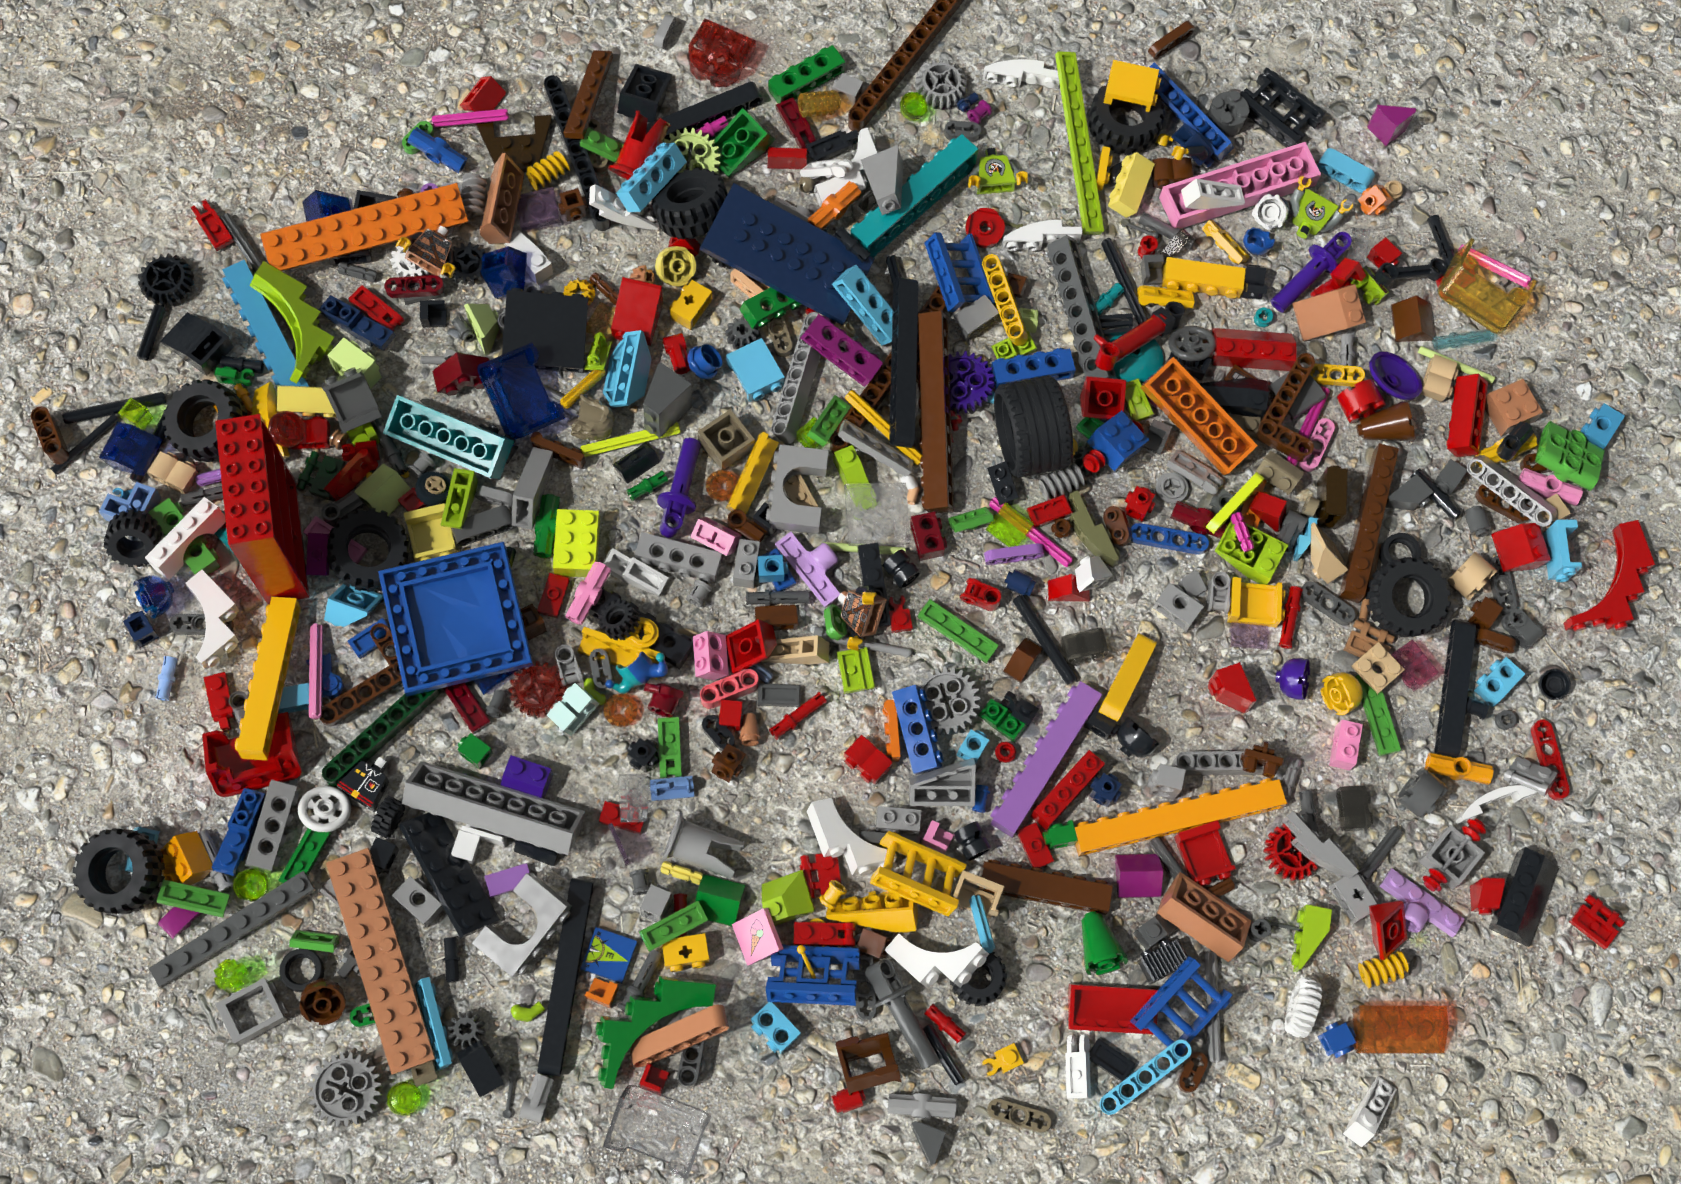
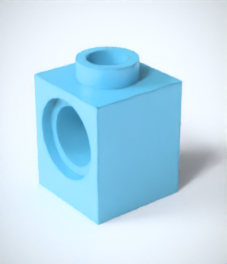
M971 729L956 756L963 760L974 758L976 764L987 747L989 739L986 738L987 736L983 732ZM976 742L979 745V749L972 750L968 744Z

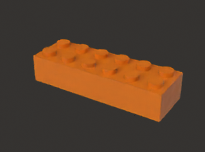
M1174 357L1169 359L1140 387L1223 475L1229 474L1258 446Z

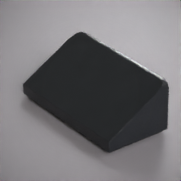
M645 442L612 465L628 484L654 467L660 460L655 450Z
M515 841L514 852L551 866L555 865L559 853L524 841Z

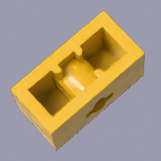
M691 280L688 285L685 284L678 300H674L670 305L671 319L692 330L711 303L712 291L694 280Z
M705 933L674 938L662 945L666 970L670 969V972L683 971V967L692 966L693 969L703 968L706 963H709ZM684 949H687L690 953L688 955L689 958H684L683 955L679 954H683Z

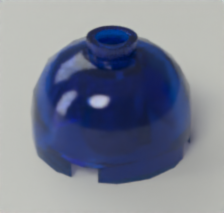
M157 575L144 576L134 581L133 587L137 585L138 588L135 591L136 598L145 613L150 611L153 614L150 616L151 618H157L170 609L173 603L172 593H174V588L169 581L166 582Z

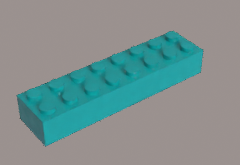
M963 134L951 139L944 150H939L930 162L927 161L921 166L919 172L908 177L906 183L902 186L901 208L882 215L878 206L874 211H869L862 222H857L850 230L851 235L854 238L857 237L859 239L858 242L874 258L971 172L976 164L979 149Z

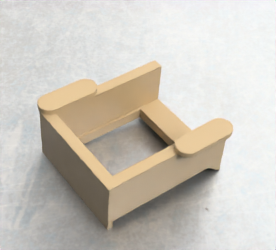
M963 870L952 897L959 900V907L972 911L969 899L973 895H980L987 918L997 917L999 910L996 907L1004 886ZM967 881L995 893L992 895L963 883Z

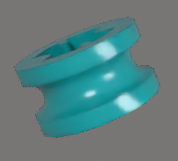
M1266 307L1259 308L1254 316V323L1263 328L1269 326L1273 319L1272 311ZM1261 314H1264V317L1267 316L1266 321L1262 320L1263 318H1259Z

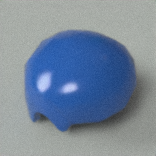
M1253 227L1245 232L1243 243L1248 252L1261 256L1271 250L1275 239L1271 240L1269 231Z

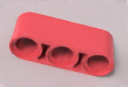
M747 669L704 686L700 691L701 704L707 709H712L721 705V699L733 701L753 693L758 688V674L754 670ZM746 678H752L755 682L747 685L743 681ZM730 685L733 686L735 690L731 693H728L724 691V688ZM708 693H712L715 695V698L711 701H708L704 698V696Z

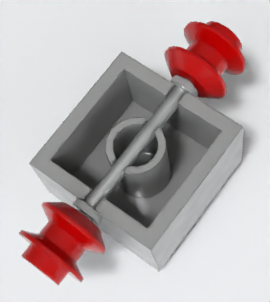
M1468 819L1467 823L1469 826L1462 827L1463 834L1452 825H1449L1442 830L1418 862L1430 874V876H1423L1424 885L1429 890L1441 891V883L1446 884L1451 889L1456 888L1484 855L1485 852L1471 842H1479L1481 840L1479 834H1486L1485 825L1480 820Z

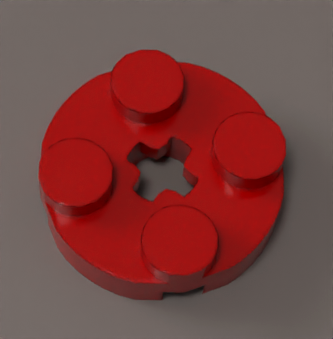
M991 208L977 209V211L969 215L965 225L966 235L972 234L976 246L981 248L996 246L1002 239L1005 231L1004 220L996 210ZM986 223L990 230L982 232L979 226H983Z

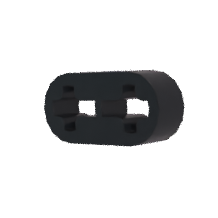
M708 715L703 719L702 730L719 750L723 751L726 747L725 743L721 745L720 734L725 739L729 737V744L734 746L735 739L733 734L726 726L719 725V718L717 716ZM708 721H710L711 723L716 722L715 727L718 730L717 732H715L713 728L707 729Z

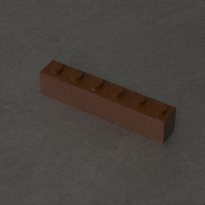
M997 860L984 861L980 877L1003 885L1004 888L1001 894L1003 896L1087 912L1096 911L1103 915L1109 912L1113 886L1107 885L1108 882L1086 881V878L1082 876L1070 878L1065 877V874L1061 872L1043 873L1044 870L1040 868L1022 869V866L1019 864H1009V866L1001 865V862ZM980 886L978 888L979 890L987 893H995Z

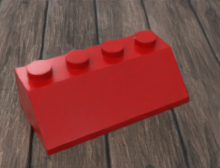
M1223 328L1212 329L1216 343L1215 351L1212 354V366L1233 367L1237 365L1240 368L1290 371L1296 361V341L1290 333Z

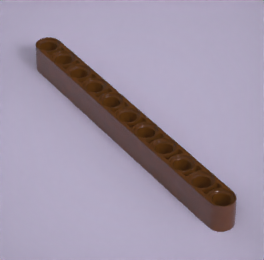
M936 0L850 109L848 127L851 131L857 130L859 132L865 128L964 0Z
M939 285L918 314L934 311L946 312L947 307ZM938 304V305H940L941 307L935 308V307L932 306V305ZM891 352L860 395L875 411L891 390V367L889 366L891 365ZM884 379L887 381V383L882 384L879 382V380ZM875 395L877 398L870 399L867 396ZM853 406L830 438V450L833 454L852 445L843 441L838 436L840 426L845 419L861 429L868 422L863 415L857 413L858 410ZM837 441H841L844 443V445L837 446L834 443Z

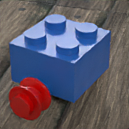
M1121 410L1096 429L1088 439L1087 443L1094 450H1091L1089 454L1083 457L1085 468L1091 472H1097L1107 463L1113 471H1116L1139 453L1149 441L1144 434L1143 426L1135 420H1130Z

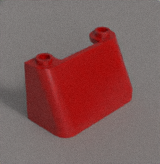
M288 712L278 714L268 760L242 759L235 749L236 738L228 739L227 735L222 731L215 730L202 734L205 771L218 796L229 797L242 793L244 788L256 790L267 787L271 780L278 782L294 780L302 773L292 722Z

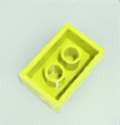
M557 509L553 556L554 574L564 577H587L594 562L598 561L599 511Z

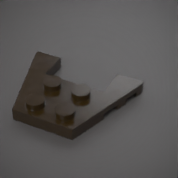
M534 116L535 134L495 137L494 122L477 123L476 128L494 165L501 154L506 153L525 173L527 172V167H533V164L536 162L540 164L545 141L549 134V127L552 124V116Z

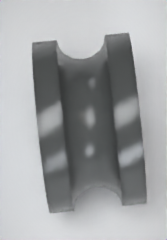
M1504 710L1495 716V724L1502 730L1514 727L1517 721L1515 714L1509 710ZM1507 716L1509 718L1507 720H1510V723L1504 724L1502 722L1504 720H1501V717Z

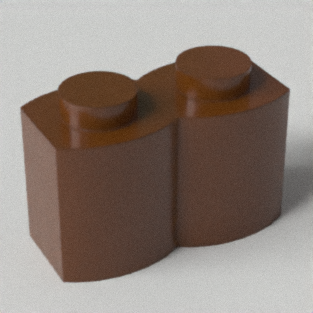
M1183 157L1182 160L1157 158L1152 161L1155 164L1152 170V182L1155 188L1162 190L1163 186L1193 177L1192 160L1189 157Z

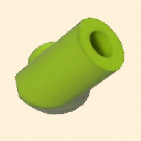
M593 678L584 679V690L599 705H604L606 703V696L594 690Z

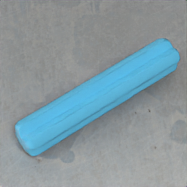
M973 895L969 902L980 943L986 952L992 953L995 949V944L983 901L980 895Z

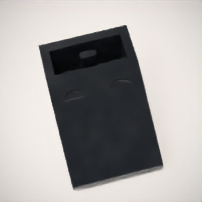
M188 312L160 341L206 376L220 363L221 356H226L234 347L229 336L214 325Z

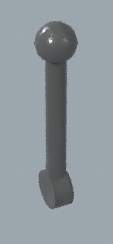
M1128 219L1121 220L1122 227L1128 226L1156 239L1159 238V233L1150 232L1131 224Z
M1264 918L1270 926L1303 931L1297 926L1272 922Z
M510 1071L508 1074L510 1082L506 1110L502 1113L506 1119L512 1116L510 1107L514 1079L517 1077L516 1071Z

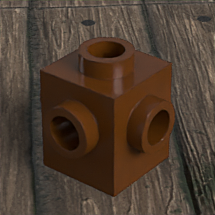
M578 188L559 193L561 203L558 204L561 216L565 215L567 222L571 220L577 221L586 216L585 208H588L585 196L581 197Z
M728 743L721 753L717 752L712 760L714 766L711 772L718 778L730 783L734 776L738 778L744 768L742 763L746 754Z

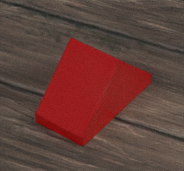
M1258 491L1249 509L1275 532H1278L1286 517L1287 501Z
M1069 574L1047 581L1048 601H1090L1089 590L1079 592L1077 589L1076 575Z

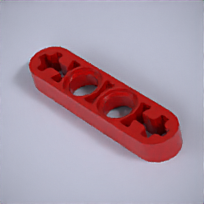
M1541 719L1532 725L1531 735L1540 766L1548 768L1549 765H1554L1558 769L1556 779L1560 778L1558 782L1554 781L1548 791V795L1551 799L1560 801L1569 795L1570 789L1553 727L1549 721ZM1541 726V728H1545L1546 731L1542 733V731H1538L1537 728ZM1543 745H1549L1552 748L1551 755H1546L1543 752ZM1558 787V789H1562L1563 792L1559 794V792H1555L1554 789Z

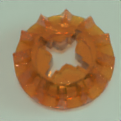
M715 471L707 478L706 492L718 502L728 501L738 480L729 471ZM727 482V484H726V489H727V490L721 489V490L719 491V490H718V488H719V487H718V484H719V483H720V484H724V483Z
M615 694L606 701L604 716L612 726L621 728L630 725L636 719L638 707L631 696ZM616 704L621 708H627L624 711L625 717L621 716L620 713L615 714L617 712Z

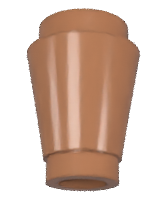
M753 713L743 715L739 739L744 746H756L761 739L756 715Z

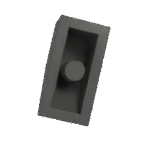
M1416 474L1388 496L1385 508L1411 511L1415 510L1418 506L1423 508L1431 501L1429 497L1433 491Z
M1157 914L1140 926L1133 934L1144 949L1148 950L1178 927Z

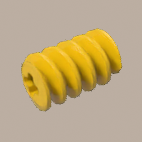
M555 151L553 156L548 155L546 159H541L540 164L536 162L533 164V167H527L526 175L532 187L538 191V184L545 187L544 180L552 183L551 176L557 180L559 178L557 173L559 172L564 176V169L566 168L570 171V167L565 157L559 151Z
M1401 951L1390 954L1385 960H1381L1379 957V959L1373 958L1371 961L1365 960L1362 964L1358 963L1360 977L1368 989L1372 988L1371 981L1376 986H1380L1379 979L1384 984L1388 983V977L1393 982L1396 981V974L1400 979H1404V972L1409 970L1407 960Z

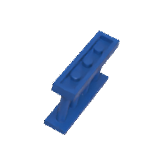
M935 232L924 242L948 312H955L965 302L973 303L983 295H986L993 305L995 304L972 234H968L960 243H945L942 233ZM948 251H961L964 260H951ZM954 268H967L969 277H957ZM960 285H973L976 295L963 294Z
M1189 956L1130 1022L1140 1031L1143 1028H1148L1168 1047L1174 1041L1153 1022V1017L1158 1012H1163L1184 1032L1179 1039H1185L1190 1043L1220 1009L1223 1010L1228 1006L1233 995L1225 989L1219 993L1198 973V968L1201 965ZM1188 979H1193L1214 999L1206 1009L1183 989V984ZM1173 995L1181 998L1199 1016L1191 1025L1185 1022L1169 1006L1168 1001ZM1183 1043L1177 1044L1175 1052L1182 1056L1186 1051V1045Z

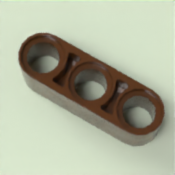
M36 407L30 416L42 449L53 463L63 464L69 458V451L58 423L46 407Z

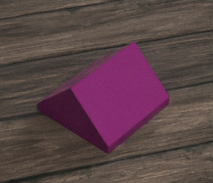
M1377 105L1367 124V128L1385 146H1388L1406 131L1416 113V108Z
M1157 854L1115 855L1118 898L1161 897L1163 868Z

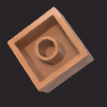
M1524 379L1490 392L1486 396L1485 410L1500 436L1510 433L1520 421L1527 422L1528 424L1536 422L1543 413Z

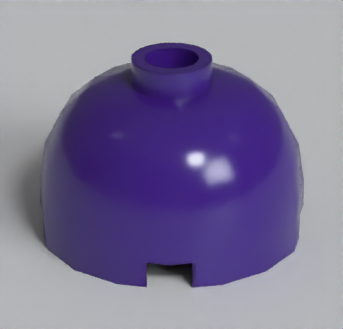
M1292 658L1282 665L1281 670H1277L1276 683L1280 684V690L1284 695L1295 700L1306 699L1309 687L1307 680L1308 675H1310V660Z

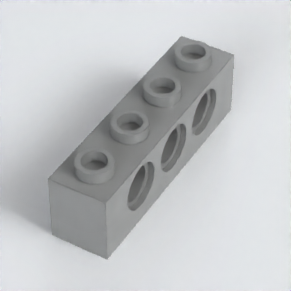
M641 532L635 558L648 566L658 567L663 572L674 571L678 572L680 576L687 578L693 576L697 577L700 581L710 583V581L716 582L722 562V553ZM655 551H661L663 552V555L660 557H655L653 553ZM676 556L683 557V560L681 562H675L673 561V558ZM700 561L703 563V566L695 567L693 563Z
M275 780L270 781L244 867L271 873L272 868L277 869L280 860L277 851L279 847L283 848L287 836L283 834L285 826H290L293 816L289 811L291 805L296 806L299 793H295L297 786ZM281 801L284 803L285 809L283 811H276L273 803ZM275 822L278 824L279 830L270 832L267 829V824ZM269 843L273 850L270 853H264L261 851L260 845Z

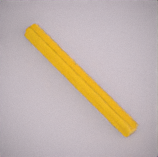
M850 390L846 394L845 399L889 439L890 424L854 390ZM896 446L907 457L914 460L913 463L915 465L920 464V458L923 455L914 446L912 448Z

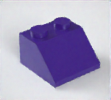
M510 755L502 776L501 786L544 799L551 783L553 772L551 768Z

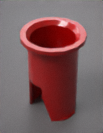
M639 110L636 111L615 164L609 165L608 169L614 174L629 180L633 176V172L645 163L644 160L656 151L658 145L663 143L671 126L667 121L659 118L646 134L648 118L641 115Z

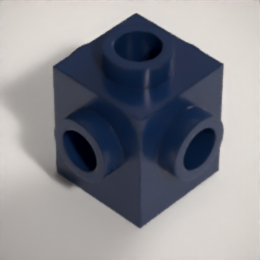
M1103 773L1101 778L1096 776L1090 788L1093 791L1089 796L1096 803L1108 807L1111 801L1116 803L1122 793L1119 790L1122 784L1118 782L1119 779L1114 775Z

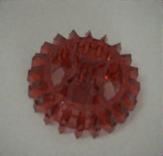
M536 661V666L520 669L521 674L518 672L514 673L516 679L510 680V684L513 686L509 688V692L512 693L510 696L511 701H515L514 707H520V713L523 714L527 711L528 717H531L533 712H535L536 718H540L541 712L547 717L548 710L553 708V704L563 700V692L566 691L567 687L562 685L561 681L564 678H560V671L555 672L556 667L554 665L549 668L548 662H545L541 667L540 662ZM537 675L546 676L552 681H542L538 679ZM531 678L529 686L524 687V690L521 691L524 682ZM535 682H537V685L541 689V697H539L538 693L535 690ZM555 688L552 697L545 702V695ZM524 698H534L538 700L539 704L529 703Z

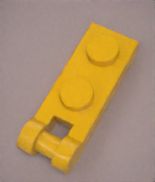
M1146 285L1139 286L1137 289L1138 301L1143 306L1149 303L1166 306L1168 302H1178L1184 308H1193L1195 301L1192 291Z

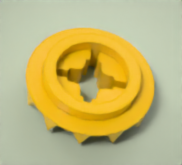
M577 278L574 281L570 280L567 286H564V295L572 296V294H576L578 287H580L583 292L581 294L588 298L589 306L595 298L593 284H590L586 279L580 280Z
M641 617L640 621H637L639 626L634 627L636 631L634 633L631 631L629 633L631 636L628 638L625 635V639L630 646L637 647L639 650L641 648L649 649L651 645L656 643L659 635L657 625L652 620ZM641 628H643L644 634H646L642 640H640L638 635Z

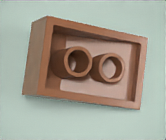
M1355 284L1292 303L1303 341L1366 323Z

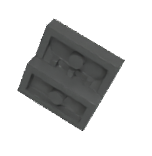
M1289 372L1268 386L1269 392L1274 397L1277 395ZM1311 375L1288 413L1293 419L1326 398V394ZM1291 379L1293 384H1300L1297 379ZM1286 395L1281 396V398L1285 401L1291 400Z

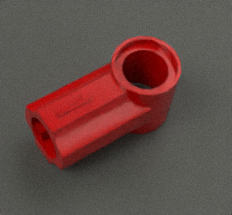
M683 333L664 337V348L666 354L670 357L674 372L679 375L686 374L690 371L687 361V347Z

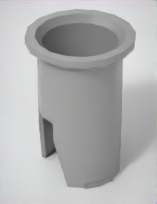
M679 813L662 859L666 860L667 858L674 857L731 880L735 870L717 857L708 854V848L711 846L718 849L740 851L741 847H744L745 841L736 840L686 821L683 813Z

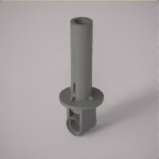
M882 959L868 966L865 971L866 978L879 998V1001L874 1006L876 1008L883 1004L888 1006L922 1070L938 1062L939 1058L905 997L906 994L904 993L911 989L912 985H903L893 963L889 959Z

